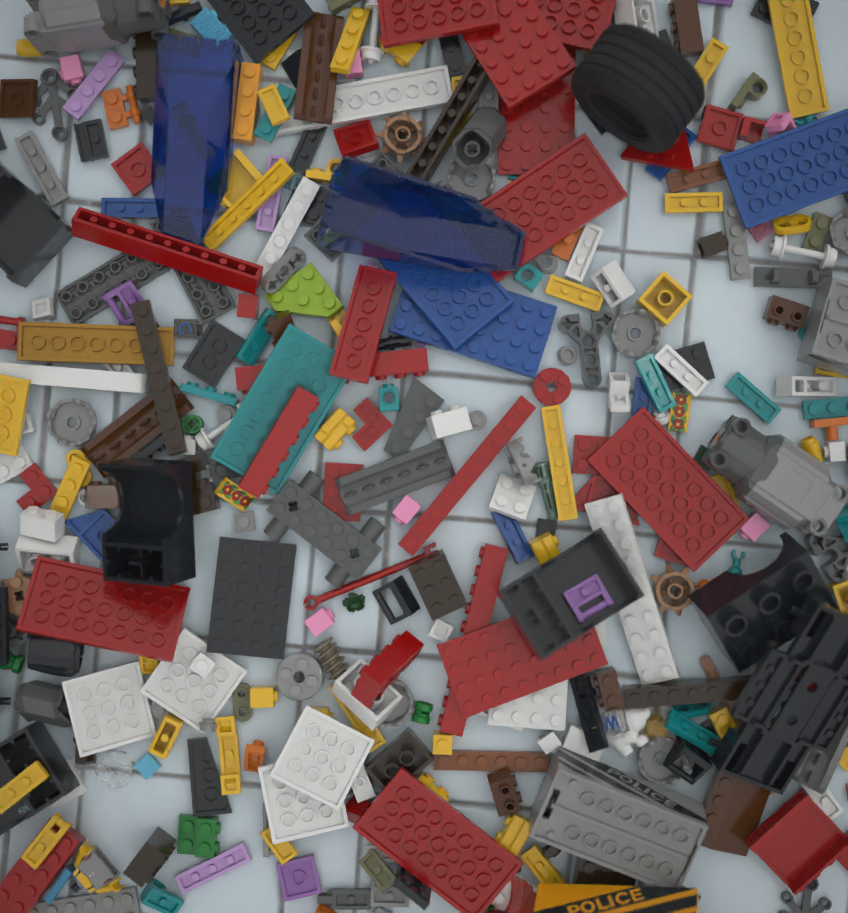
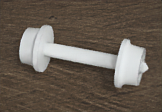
M368 0L364 8L373 12L369 46H362L359 49L361 61L371 65L379 64L385 51L376 47L380 20L378 1Z
M787 235L773 236L771 243L768 244L770 247L769 255L776 257L777 260L782 259L784 252L820 260L819 268L822 270L824 268H833L838 260V250L830 247L829 244H825L822 252L787 245Z
M232 418L209 434L201 427L200 432L194 436L197 446L201 447L205 452L215 449L216 445L213 440L225 432Z

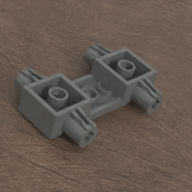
M309 470L299 484L293 479H289L266 509L274 517L263 532L276 542H279L288 529H292L335 562L324 578L330 584L340 589L350 575L359 580L383 549L375 542L386 527L373 517L368 519L360 531L353 525L348 524L314 496L325 481ZM296 501L298 503V510H291L292 506L290 503ZM351 548H353L354 550L355 548H358V554L360 556L353 557L352 551H350Z

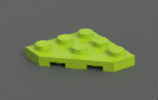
M311 262L291 276L277 292L273 294L268 293L265 296L277 313L289 309V312L295 315L318 316L330 319L345 308Z

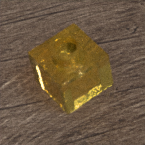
M652 714L647 719L644 733L647 736L666 737L667 729L664 727L666 720L661 715Z

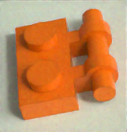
M133 85L126 86L127 93L122 95L120 88L101 92L111 131L130 127L128 119L133 118L134 124L141 123L140 116L142 114L137 105V97L134 96ZM125 102H129L131 110L126 111Z

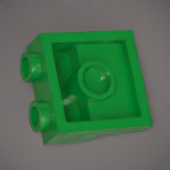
M180 814L177 854L214 858L220 850V841H217V834L221 832V822H218V816L193 817V814Z

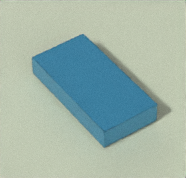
M72 863L64 870L44 899L48 904L53 902L74 872L75 868Z

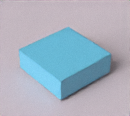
M150 752L134 765L146 780L162 766Z

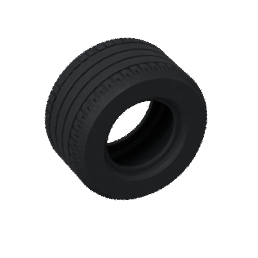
M617 24L605 29L574 70L571 77L572 92L578 103L591 118L621 141L649 153L669 150L705 101V86L694 66L668 42L646 29L631 24Z

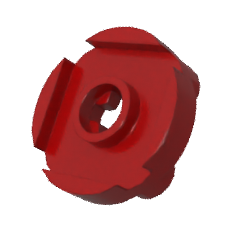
M548 368L536 375L532 384V390L541 404L554 406L562 404L569 397L571 383L569 377L562 370ZM554 382L557 390H553L551 393L546 385Z

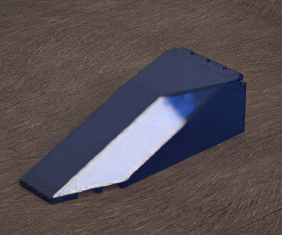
M163 34L160 36V40H158L156 53L151 183L161 233L190 243L202 244L211 227V221L216 211L220 208L224 194L228 192L234 148L232 137L241 63L244 62L239 44L234 43V41L220 40L219 46H216V39L200 38V42L197 44V37L180 36V42H178L177 35Z
M347 155L334 168L329 183V189L331 190L327 192L324 205L331 210H323L320 225L327 228L319 227L316 240L318 244L323 245V248L458 273L518 270L525 232L510 221H504L494 214L495 211L493 209H487L477 202L478 199L476 197Z

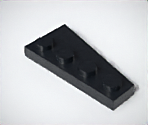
M208 738L188 739L193 817L232 813L227 795H222L220 774Z

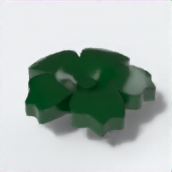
M351 592L348 594L349 598L342 600L343 606L349 612L360 611L365 607V596L363 594L358 596L357 593Z

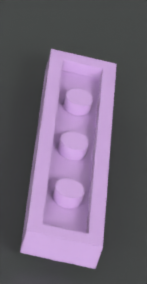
M109 48L62 107L63 110L79 121L126 63L125 60Z
M269 154L266 172L280 158H283L287 163L289 158ZM283 186L259 208L255 230L273 233L277 223Z
M243 841L215 855L214 858H209L176 874L174 878L182 894L251 861L252 857Z

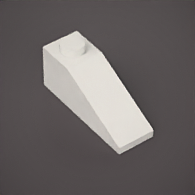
M776 377V397L836 396V377Z

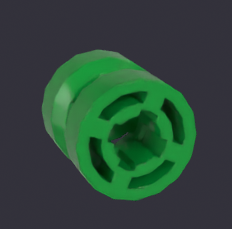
M188 415L183 419L182 427L187 433L197 434L200 432L201 427L204 428V421L200 416Z
M10 651V664L0 665V669H11L13 673L19 674L24 666L25 656L20 654L15 656Z
M416 700L414 704L415 712L412 714L411 721L428 725L431 719L429 715L434 705Z

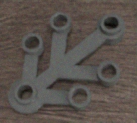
M47 68L40 76L42 83L37 89L38 102L36 107L41 106V98L47 90L49 91V97L38 113L35 114L33 122L38 126L44 125L46 122L45 116L52 108L55 127L51 131L52 137L58 142H64L67 140L69 133L63 126L60 106L63 107L67 101L57 94L56 87L66 92L69 98L71 97L70 93L77 89L62 82L59 73L55 69ZM49 76L54 77L52 81H48ZM41 116L42 120L36 122L37 117ZM64 132L63 137H59L58 134Z
M817 878L813 879L811 884H808L804 889L801 909L789 891L781 893V900L788 904L793 913H822L824 910H829L832 906L831 901L827 897H821L818 901L819 904L810 910L812 892L817 890L819 886ZM790 895L789 900H784V897ZM824 901H828L826 906H822ZM780 910L778 913H788V911Z

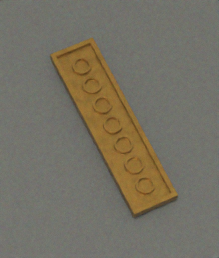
M19 322L18 361L145 365L136 326ZM158 327L167 366H174L176 328Z

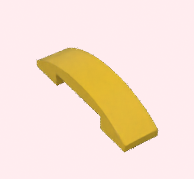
M235 715L215 717V723L218 724L216 726V736L219 743L222 795L242 793L241 761Z

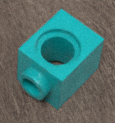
M529 263L513 272L515 274L513 280L533 292L544 276L542 272ZM525 271L530 272L532 279L524 280L522 273Z
M382 384L383 388H378L380 412L400 411L398 387H394V384ZM387 392L394 394L395 398L391 403L384 401V395Z

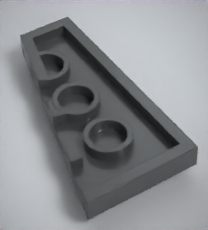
M415 377L384 447V451L392 457L406 453L427 425L425 418L430 417L431 412L437 411L445 401Z

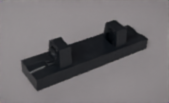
M586 672L570 678L589 753L608 748L609 745L605 734L607 733L606 726L603 725L595 698L597 696L596 689L592 687L589 673Z

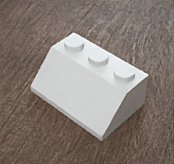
M616 0L613 11L616 25H635L659 36L654 0Z
M20 535L15 546L19 569L23 574L33 573L37 556L79 564L81 549L79 537L63 535L56 542Z
M360 658L334 682L331 692L374 731L390 715L403 696L389 684L380 698L376 697L373 702L374 704L369 709L353 697L351 693L360 677L359 671L365 664L369 666Z

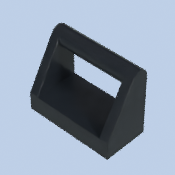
M402 575L372 592L390 625L407 618L421 608ZM389 587L404 612L396 618L381 594V591Z
M681 737L675 740L663 762L664 767L691 785L695 784L713 767L706 752ZM682 754L696 763L691 775L674 764Z

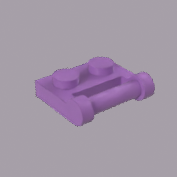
M131 279L101 295L103 301L107 302L118 319V324L125 326L134 323L130 304L144 301ZM117 295L130 317L125 318L113 299L114 296Z
M597 574L562 593L579 624L584 623L585 619L600 610L614 605L612 598ZM600 594L603 597L602 601L583 612L578 608Z

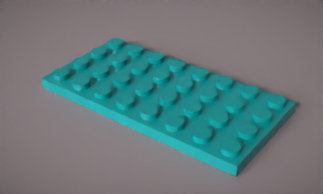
M289 323L210 457L243 476L299 384L319 397L318 402L320 404L316 411H311L307 417L310 420L305 429L301 428L298 432L300 437L294 446L291 444L288 452L290 454L286 461L280 462L278 466L280 470L275 479L271 477L268 482L270 485L268 490L278 495L347 381L346 379L329 375L335 350Z

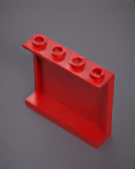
M802 789L798 790L744 840L747 846L791 889L794 895L802 892L813 879L820 876L826 867L831 866L837 857L848 851V837Z

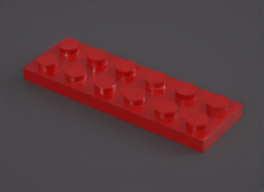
M359 265L329 371L330 376L368 384L398 276L396 272Z

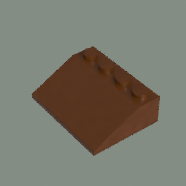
M716 768L703 801L709 828L701 846L712 850L747 856L749 847L744 840L757 829L771 791L721 773Z

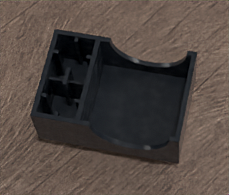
M0 161V268L7 274L6 277L12 283L26 288L73 237L72 226Z
M125 458L98 463V471L109 473L115 479L120 492V509L117 519L107 532L101 534L104 580L167 587L195 578L191 461Z
M601 527L572 547L542 565L537 566L497 592V596L538 661L545 659L597 624L645 596ZM597 574L612 598L614 605L600 610L585 619L584 623L579 624L562 593ZM600 594L578 608L583 612L602 601L603 597Z
M787 532L780 535L783 541L782 551L769 566L746 575H736L726 570L688 595L718 649L739 673L759 662L769 645L779 648L796 636L789 628L796 615L787 612L789 605L792 604L801 608L810 594L826 601L832 608L838 609L809 552Z
M36 721L0 743V789L37 760L50 775L4 813L0 814V835L34 816L80 786L79 781L42 722Z

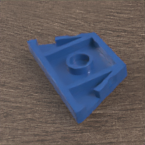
M101 509L66 520L65 524L103 563L101 534L107 532L113 526L116 519L107 509Z

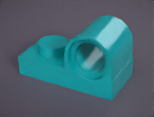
M154 878L140 894L142 904L162 913H177L184 904L182 897L167 891L165 885Z

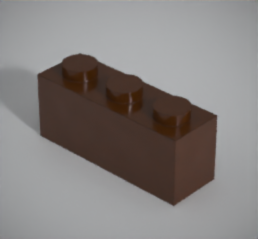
M671 0L668 3V14L672 15L670 29L671 34L675 36L673 47L685 58L701 56L704 51L697 0Z

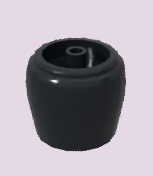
M30 634L27 667L28 669L54 676L72 677L80 672L84 645Z

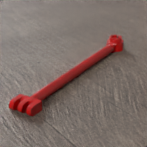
M435 542L423 547L425 553L343 585L340 589L336 588L318 596L308 595L304 599L303 604L308 603L309 599H313L315 604L313 606L308 604L305 608L307 610H315L318 604L408 568V564L438 551V549L430 551V548H434L437 545Z

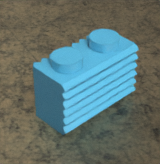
M205 7L189 23L217 54H220L234 40V37L226 24H222L218 20L220 16L214 9L209 10Z

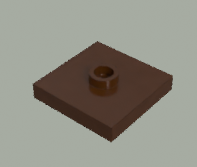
M1 79L0 118L35 119L38 81L35 79Z

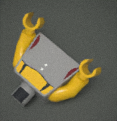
M86 840L80 846L73 864L75 870L72 874L76 880L70 884L71 889L78 893L84 888L89 894L92 892L98 894L120 891L125 887V884L121 885L119 883L121 877L117 876L120 872L97 845L90 847L87 844L88 840Z

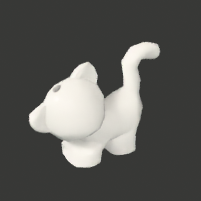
M625 707L615 710V715L619 719V724L623 730L620 732H609L608 730L605 734L608 745L617 750L623 758L634 751L633 744L641 747L650 740L646 734H639L640 730L646 727L647 719L651 714L650 708L626 709Z

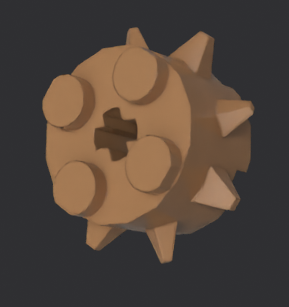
M403 111L401 117L399 115L390 119L386 116L385 129L376 132V136L383 140L384 148L381 153H388L398 163L412 156L415 157L420 144H423L426 137L421 135L423 121L417 122L412 117L408 118L405 111Z
M666 564L665 572L660 573L658 576L651 575L650 578L654 582L653 592L656 601L659 603L660 613L670 609L674 610L678 616H681L683 608H686L688 604L693 605L688 595L693 593L694 589L700 586V584L692 582L688 578L689 568L685 567L678 572L672 570L670 565ZM672 586L677 588L675 594L670 592Z
M16 569L14 578L9 580L1 579L3 586H8L9 617L13 614L20 615L25 598L21 597V592H24L23 596L25 597L31 580V575H24L20 569Z

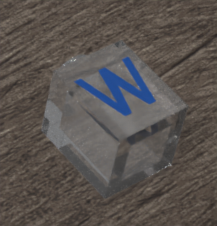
M624 708L600 713L606 737L612 736L613 739L624 737V733L630 731Z

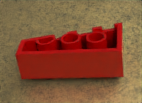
M407 630L402 635L398 634L393 639L391 645L387 644L382 649L380 655L376 654L372 658L369 666L365 664L359 671L360 677L351 695L369 709L374 704L373 702L376 697L380 698L389 684H393L400 673L404 672L418 657L424 644Z

